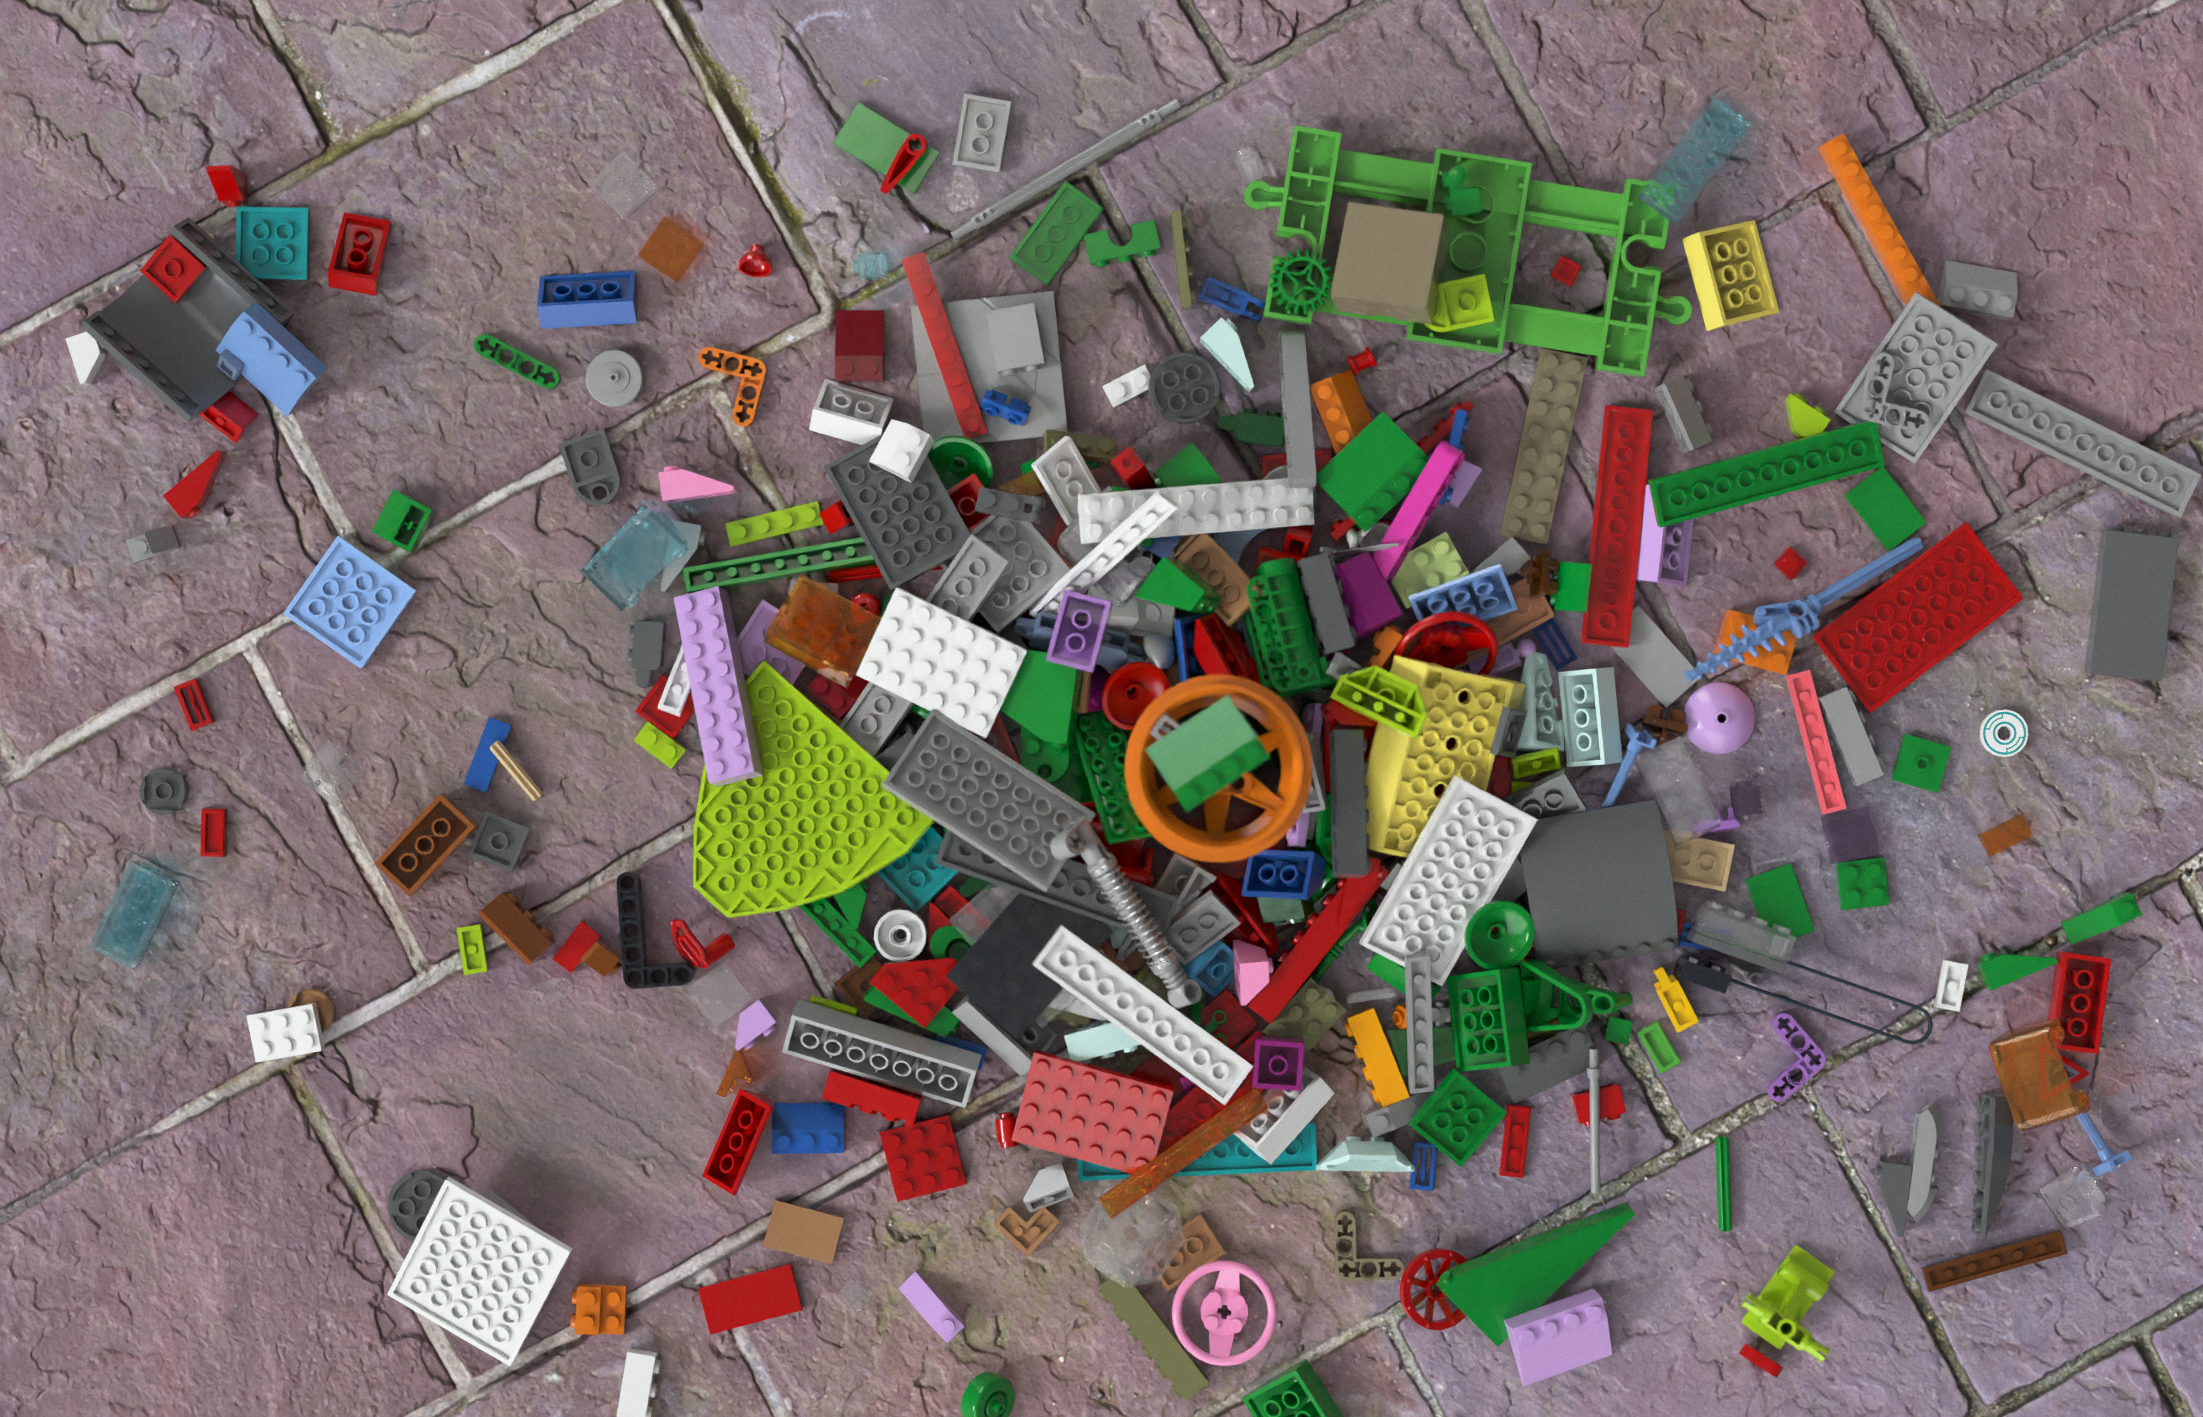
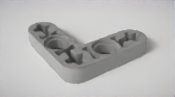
M1879 352L1874 354L1869 363L1859 405L1860 417L1869 422L1909 431L1921 432L1925 430L1929 424V418L1925 412L1886 403L1894 360L1888 353ZM1884 357L1887 367H1882L1880 374H1885V378L1873 376L1874 372L1879 373L1880 365H1877V360H1882ZM1875 380H1879L1882 383V390L1878 394H1874L1870 389L1871 383ZM1868 396L1880 398L1879 402H1873V408L1876 409V413L1871 414L1869 417V413L1865 412L1866 407H1871L1872 400H1867ZM1892 409H1897L1900 413V418L1897 422L1892 423L1888 419V413ZM1919 414V419L1922 420V423L1917 424L1915 428V423L1905 421L1906 416L1916 418Z

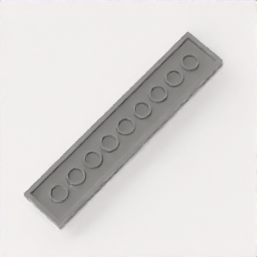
M1988 369L1984 370L1963 412L2177 518H2181L2201 477V474Z
M971 534L926 601L971 622L1011 562L977 536ZM869 682L839 727L875 757L879 755L914 703Z

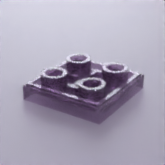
M1869 807L1820 817L1830 864L1879 854Z

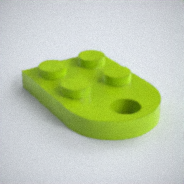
M1486 274L1439 283L1436 303L1438 311L1434 316L1433 324L1425 325L1433 331L1442 333L1495 322Z

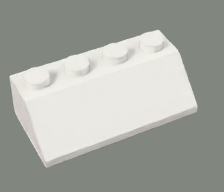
M1303 1066L1301 1091L1267 1089L1232 1127L1231 1132L1258 1156L1272 1164L1335 1093L1321 1077Z

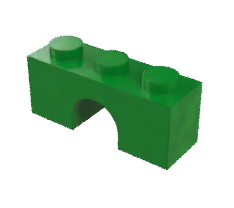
M1151 220L1132 224V239L1125 246L1114 245L1109 239L1108 230L1084 235L1090 266L1095 265L1096 268L1109 266V261L1119 260V263L1132 261V256L1142 255V258L1156 256V251H1160V244L1155 221Z

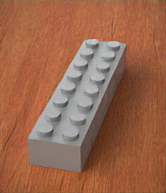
M798 999L792 1013L782 1050L783 1053L963 1108H966L981 1059V1054L800 999Z

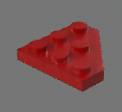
M953 957L884 963L869 982L925 1028L958 989L946 977L958 961Z

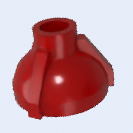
M753 244L750 246V251H747L738 261L737 270L750 277H768L772 271V262L764 253L762 245Z

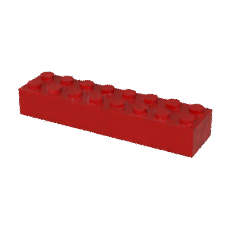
M1385 868L1383 869L1382 878L1377 879L1376 885L1343 927L1338 926L1337 923L1346 878H1340L1335 884L1338 886L1333 894L1328 892L1320 902L1323 905L1318 913L1316 911L1312 913L1305 921L1308 926L1303 932L1299 929L1292 937V946L1288 950L1284 948L1277 956L1276 960L1278 963L1273 968V973H1269V983L1247 1004L1248 1007L1271 1024L1390 872Z

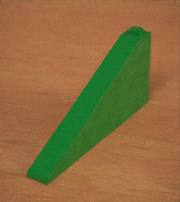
M1028 650L1000 710L1043 741L1051 742L1052 747L1065 748L1066 744L1074 743L1083 670L1046 661L1048 652Z
M1626 1203L1617 1205L1453 1266L1440 1276L1436 1284L1498 1347L1509 1337L1504 1322L1505 1319L1539 1308L1620 1230L1635 1213Z

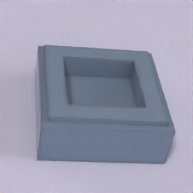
M225 349L220 354L217 367L232 380L236 381L241 376L244 364Z

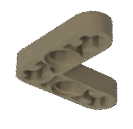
M1347 1210L1339 1211L1335 1215L1334 1262L1335 1273L1338 1278L1344 1281L1396 1280L1402 1277L1405 1269L1402 1261L1397 1257H1357L1356 1221L1354 1215ZM1343 1215H1347V1218L1352 1220L1351 1223L1347 1224V1232L1352 1231V1235L1342 1234L1338 1236V1231L1343 1233V1226L1338 1223V1220H1342ZM1342 1239H1348L1352 1242V1248L1348 1252H1342L1338 1247ZM1355 1262H1360V1276H1355L1356 1271H1348L1346 1276L1342 1271H1339V1268L1344 1266L1343 1263H1348L1350 1268H1356ZM1368 1262L1376 1265V1272L1373 1275H1366L1363 1272V1266ZM1379 1262H1383V1267H1390L1391 1263L1395 1262L1396 1266L1400 1267V1270H1396L1394 1275L1391 1274L1390 1270H1383L1384 1275H1380Z

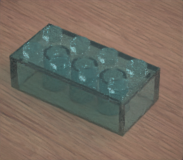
M138 860L131 861L88 948L131 969L139 967L181 881Z

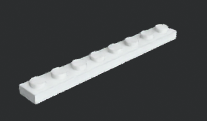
M1158 490L1062 577L1038 602L1029 608V614L1036 618L1037 613L1042 611L1058 615L1064 589L1084 594L1177 509V502Z

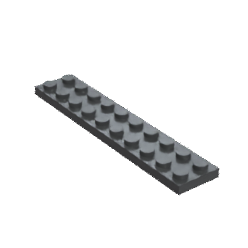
M946 830L935 860L936 864L1126 930L1127 926L1122 925L1123 920L1118 919L1119 913L1113 912L1114 907L1109 906L1110 900H1106V894L1101 893L1102 887H1097L1098 881L1092 880L1093 878L1087 871L1086 863L1071 858L1067 859L1045 892L952 831ZM1129 879V886L1134 885L1132 888L1133 892H1138L1137 898H1142L1140 903L1146 905L1142 913L1150 911L1146 919L1154 917L1150 925L1159 924L1154 931L1162 930V934L1158 937L1159 939L1165 937L1180 899L1179 896Z

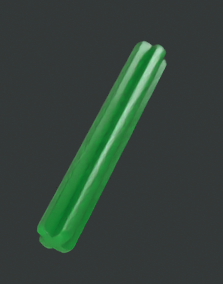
M1720 1136L1715 1139L1718 1229L1726 1232L1732 1230L1729 1138Z

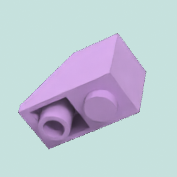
M762 998L739 1015L735 1044L737 1051L741 1048L747 1051L757 1043L755 1040L757 1036L761 1033L767 1036L776 1029L774 1024L778 1020Z

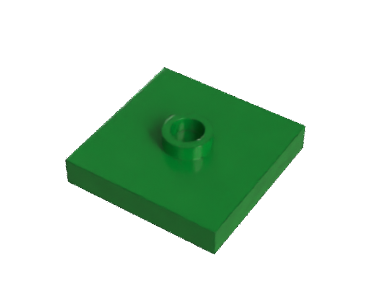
M1904 734L1891 780L1938 793L1951 747Z

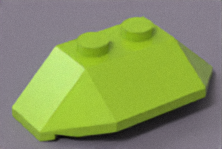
M1377 666L1341 675L1331 695L1332 699L1355 712L1415 739L1418 738L1428 718L1419 686Z

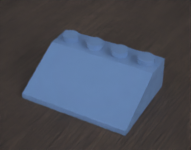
M257 302L242 312L215 350L221 354L226 349L244 364L241 374L286 416L292 412L328 369Z
M1501 564L1408 596L1418 621L1428 616L1448 611L1469 613L1486 621L1518 609ZM1446 621V624H1458L1460 628L1472 626L1461 621Z

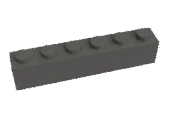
M1333 730L1329 733L1333 878H1362L1367 875V871H1370L1371 862L1370 858L1367 857L1370 836L1369 833H1366L1369 811L1365 809V799L1368 798V786L1365 785L1364 775L1367 774V762L1364 761L1367 741L1366 737H1363V730Z

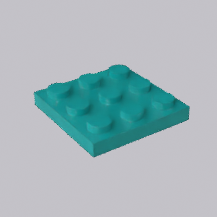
M237 207L236 260L258 280L309 281L310 209Z
M932 826L907 854L876 872L915 913L926 905L959 872L935 863L943 837Z

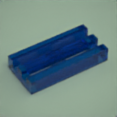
M1553 618L1531 630L1556 671L1577 659V656ZM1551 625L1569 654V658L1565 657L1547 626ZM1540 630H1543L1562 660L1561 663L1558 664L1540 635Z

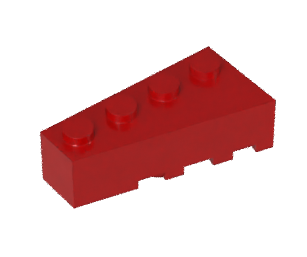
M832 1068L829 1071L822 1095L823 1099L850 1108H854V1105L858 1106L860 1111L868 1114L877 1115V1112L882 1113L881 1116L886 1120L893 1122L900 1121V1119L905 1120L904 1125L911 1128L916 1121L923 1095Z

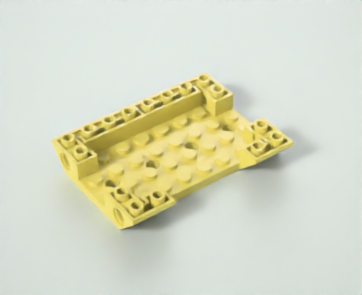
M1394 655L1390 673L1419 686L1428 718L1417 739L1401 734L1380 723L1376 725L1367 761V774L1364 775L1365 785L1368 786V798L1365 799V809L1369 811V821L1366 823V833H1369L1370 836L1368 849L1408 857L1454 775L1484 791L1487 790L1495 759V754L1490 753L1502 708L1503 706L1515 709L1520 708L1526 683L1486 674L1477 675L1445 668L1439 664ZM1466 690L1468 697L1465 702L1460 703L1458 695L1461 691ZM1454 737L1456 740L1455 746L1452 749H1447V740ZM1438 784H1443V793L1435 796V787Z

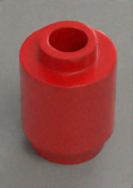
M1013 1112L999 1113V1118L995 1119L997 1142H1000L1001 1148L1019 1146V1142L1012 1141L1017 1116H1013Z

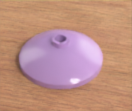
M1719 682L1704 685L1689 697L1684 707V712H1686L1685 724L1688 725L1686 734L1695 746L1705 752L1713 754L1730 753L1744 745L1752 734L1755 724L1753 705L1748 696L1734 685ZM1719 714L1725 715V721L1723 723H1720L1717 720Z

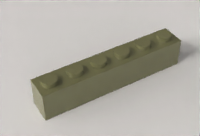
M1122 1266L1099 1283V1288L1101 1289L1098 1291L1099 1295L1106 1303L1109 1301L1115 1307L1112 1311L1120 1322L1126 1321L1130 1327L1127 1329L1129 1334L1135 1341L1139 1339L1144 1345L1142 1348L1143 1352L1150 1360L1154 1358L1159 1364L1156 1367L1164 1379L1169 1377L1173 1383L1171 1388L1179 1398L1183 1396L1187 1401L1209 1384L1207 1376Z

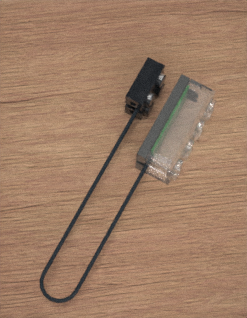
M1706 900L1705 903H1697L1691 920L1692 927L1688 929V935L1685 937L1690 941L1780 973H1784L1786 965L1789 964L1918 1009L1928 1019V1030L1918 1040H1906L1731 979V975L1726 973V968L1710 961L1708 965L1703 964L1704 960L1690 954H1686V957H1678L1673 974L1678 978L1723 994L1726 993L1728 984L1731 982L1906 1044L1915 1045L1922 1043L1931 1034L1933 1022L1930 1014L1922 1007L1789 961L1788 959L1796 937L1790 934V929L1773 923L1772 927H1769V922L1752 915L1750 919L1745 918L1746 914L1729 907L1727 911L1722 910L1723 906Z

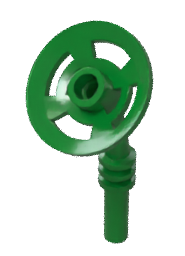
M1370 899L1364 905L1362 918L1338 938L1312 974V978L1320 981L1332 962L1338 959L1337 955H1341L1340 951H1344L1343 947L1360 931H1366L1378 910L1374 900ZM1367 907L1370 908L1369 912H1366Z

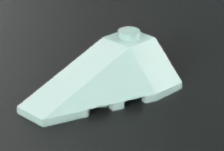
M1538 652L1530 653L1525 658L1520 681L1526 683L1519 709L1527 711L1517 750L1538 752L1558 747L1559 752H1563L1564 728L1562 720L1558 721L1555 711L1558 703L1557 698L1553 699L1550 690L1553 682L1546 654Z

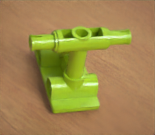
M1794 1245L1759 1296L1756 1298L1751 1293L1746 1295V1298L1753 1304L1743 1299L1741 1306L1748 1309V1311L1741 1319V1323L1777 1349H1781L1784 1343L1788 1342L1797 1350H1805L1822 1362L1825 1357L1818 1350L1827 1356L1830 1349L1813 1339L1812 1333L1801 1326L1800 1321L1814 1301L1818 1302L1824 1296L1834 1271L1798 1245Z

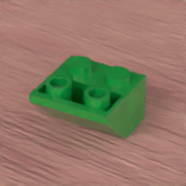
M393 489L372 532L409 553L415 554L436 511Z

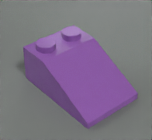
M1064 589L1046 661L1093 673L1107 630L1113 603Z

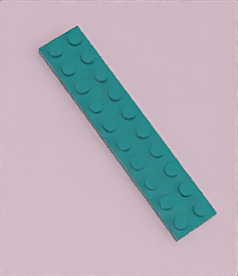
M1315 1121L1309 1122L1272 1164L1258 1156L1231 1132L1234 1125L1223 1126L1168 1177L1316 1170ZM1077 1159L1078 1181L1133 1179L1127 1172Z

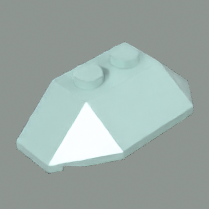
M1346 1137V1141L1339 1142L1316 1165V1171L1414 1172L1415 1166L1392 1142H1384V1137H1370V1142L1361 1141V1137Z

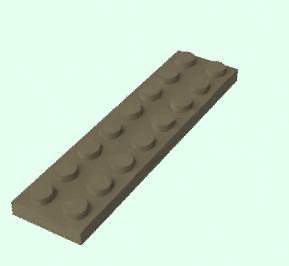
M1540 348L1500 530L1501 536L1513 537L1542 545H1547L1588 360L1586 357Z

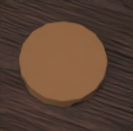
M313 988L298 992L288 1002L287 1008L316 1003L322 1033L328 1030L335 1017L334 1003L331 998L322 990Z

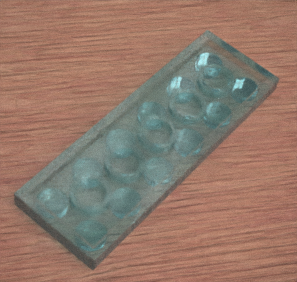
M1713 97L1637 197L1677 225L1752 124L1716 97Z

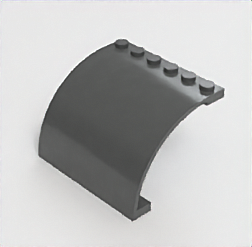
M189 217L175 225L170 233L208 267L179 303L173 302L143 274L115 301L103 310L97 311L83 320L81 327L187 423L215 404L244 377L241 374L234 381L217 367L220 354L215 351L242 312L257 302L284 328H286L295 314L294 311Z
M1656 800L1537 819L1536 824L1519 851L1530 915L1535 928V959L1541 960L1552 969L1678 948L1673 880Z

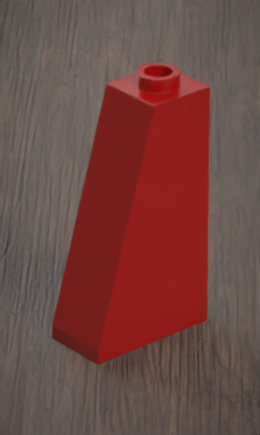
M1130 446L1110 461L1111 467L1129 490L1158 488L1147 468Z

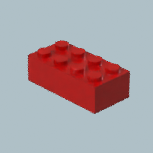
M2057 951L2056 959L2058 963L2055 964L2044 1045L2056 1049L2099 1054L2111 959Z

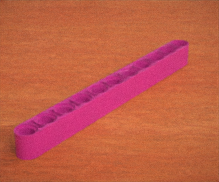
M1442 441L1433 452L1379 544H1400V546L1375 551L1372 556L1388 586H1390L1464 460L1465 454L1446 441ZM1352 648L1341 651L1339 653H1342L1343 655L1348 657ZM1335 654L1325 657L1326 662L1331 661Z

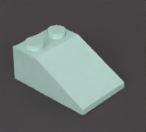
M1221 317L1201 336L1200 342L1250 393L1254 388V383L1239 335L1236 333L1238 328L1230 319L1225 321Z

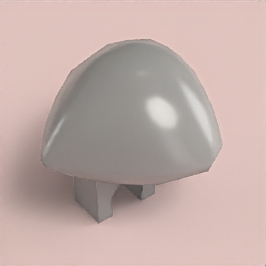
M1147 633L1143 638L1145 656L1141 659L1144 662L1154 664L1159 669L1170 668L1174 663L1176 646L1173 640L1164 634Z

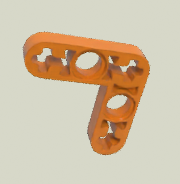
M713 347L703 348L698 355L699 363L703 367L742 378L732 418L740 427L750 426L754 422L767 374L766 365L761 360ZM713 352L712 355L721 359L720 354H725L721 362L722 368H717L719 363L711 361L710 365L706 364L707 361L703 359V356ZM731 357L739 360V367L734 371H730L726 367V362ZM744 360H748L747 366L754 367L755 364H759V368L762 369V372L757 373L756 377H753V373L749 370H744L745 374H740L744 367ZM751 386L756 389L754 399L747 400L744 398L743 391L746 387ZM740 401L746 404H754L753 409L747 408V414L750 416V419H745L744 423H741V419L737 417V414L742 413L744 410V405H740Z

